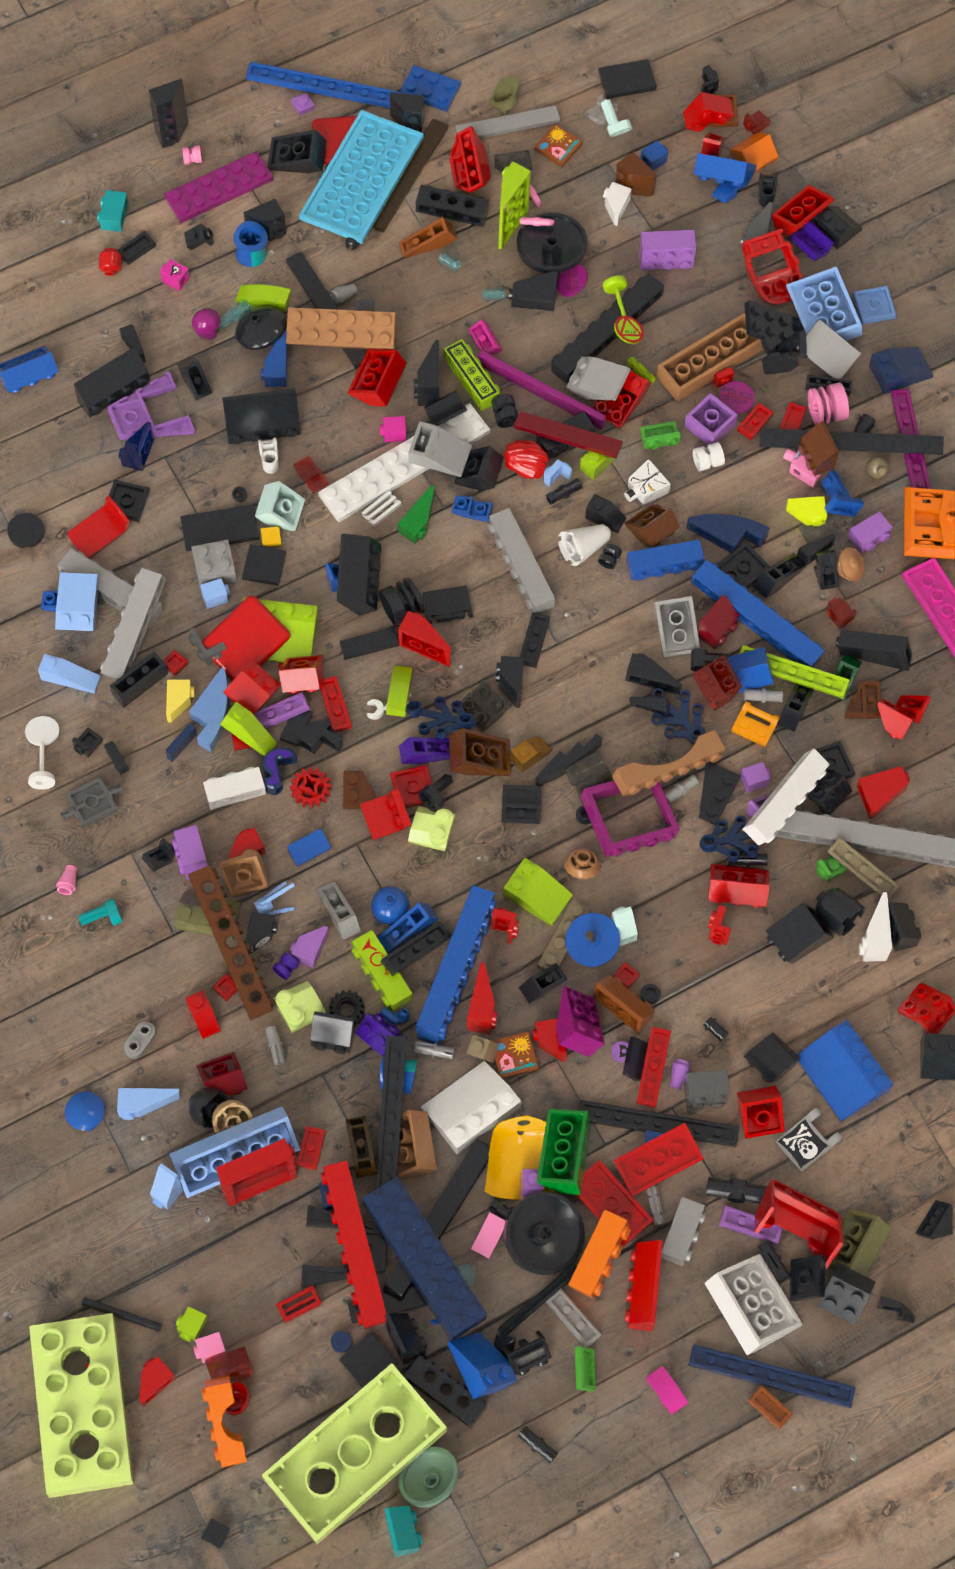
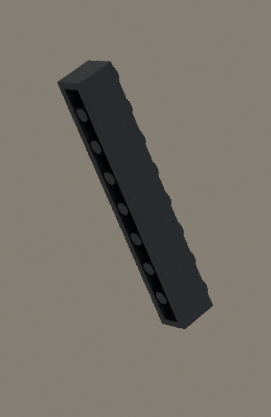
M649 273L644 277H640L636 285L628 288L621 298L626 316L637 320L663 296L664 285ZM617 299L610 309L602 312L598 320L592 321L586 331L580 332L574 342L568 343L562 353L553 357L551 371L566 384L569 382L581 356L597 357L618 337L614 330V324L622 315Z

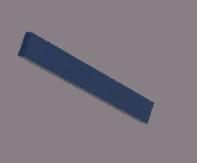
M693 1344L688 1365L850 1409L856 1388Z

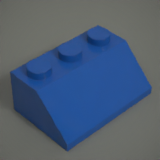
M698 153L694 175H698V179L709 181V178H714L717 183L725 184L726 181L732 182L731 185L742 187V184H749L757 165Z
M45 346L0 363V379L5 389L12 393L22 390L21 387L26 385L33 386L38 383V380L43 378H53L55 373L59 372L52 353Z

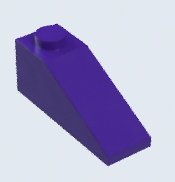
M409 737L399 746L402 764H424L449 760V738Z

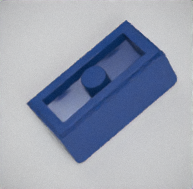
M320 828L288 845L287 849L298 867L328 851L331 847Z

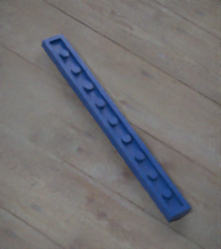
M250 62L246 73V80L389 109L390 92L403 93Z

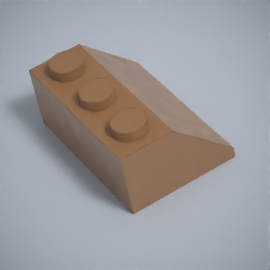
M409 1110L402 1113L398 1178L402 1180L420 1177L436 1171L437 1166L427 1112Z

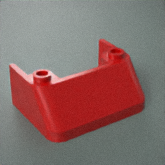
M771 1180L755 1214V1232L759 1233L762 1228H772L774 1224L808 1241L810 1251L814 1255L826 1256L825 1268L827 1269L844 1244L842 1217L832 1208L778 1180Z

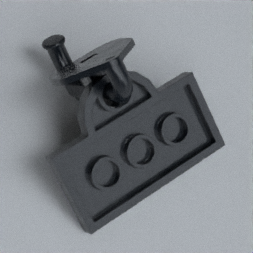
M750 300L744 303L746 334L760 339L762 347L767 353L766 357L762 359L764 374L790 372L798 367L799 360L790 356L792 351L799 353L797 354L799 358H808L806 333L799 318Z

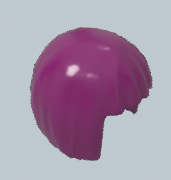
M211 308L197 311L192 318L194 331L204 339L211 340L216 338L215 330L220 325V315Z

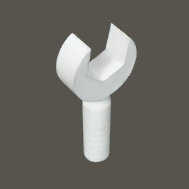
M377 699L368 701L367 705L376 706L377 710L375 713H367V717L373 720L381 718L387 704L383 706V703Z

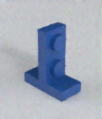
M831 470L821 482L830 499L824 507L827 513L855 517L865 505L862 499L850 497L836 471Z

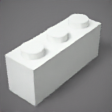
M248 767L242 772H230L223 777H212L203 782L210 810L266 795L259 767Z

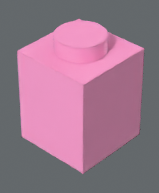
M219 1332L195 1340L197 1346L193 1347L196 1358H201L202 1363L227 1356Z

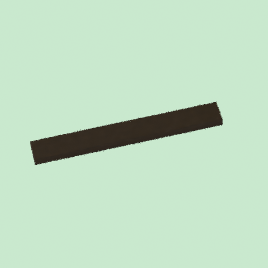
M436 119L431 120L423 133L424 138L372 228L381 232L386 230L448 130L447 124Z

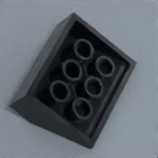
M296 388L222 398L229 444H241L242 442L249 441L258 442L259 439L273 440L274 437L277 439L279 437L301 435Z

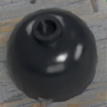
M208 1087L201 1088L193 1094L189 1100V1114L193 1121L204 1128H213V1112L218 1105L227 1101L226 1094L218 1089Z

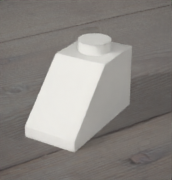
M612 182L610 187L605 189L603 197L605 198V207L613 224L618 226L631 199L632 189Z

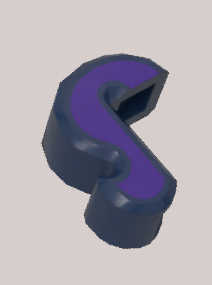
M275 748L268 751L263 757L262 764L266 775L263 780L265 790L269 794L277 795L283 790L279 766L297 763L295 752L289 748Z

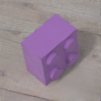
M710 393L686 416L685 427L705 444L709 445L719 442L736 426L738 414Z
M196 825L174 831L175 838H172L180 873L185 874L186 880L189 879L188 874L207 866Z

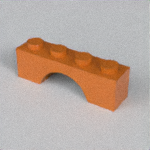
M230 1375L206 1380L205 1388L202 1389L203 1400L208 1401L209 1404L206 1414L208 1421L213 1423L210 1433L212 1441L217 1442L218 1448H214L216 1461H221L222 1467L245 1463L247 1460L242 1435L230 1432L222 1423L224 1411L234 1403Z

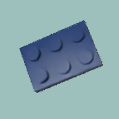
M413 65L400 92L425 96L426 105L448 112L461 87V82Z

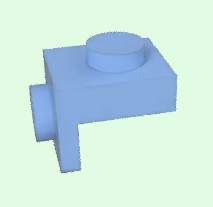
M557 459L552 466H548L544 471V484L550 487L560 475L570 480L572 477L570 465Z

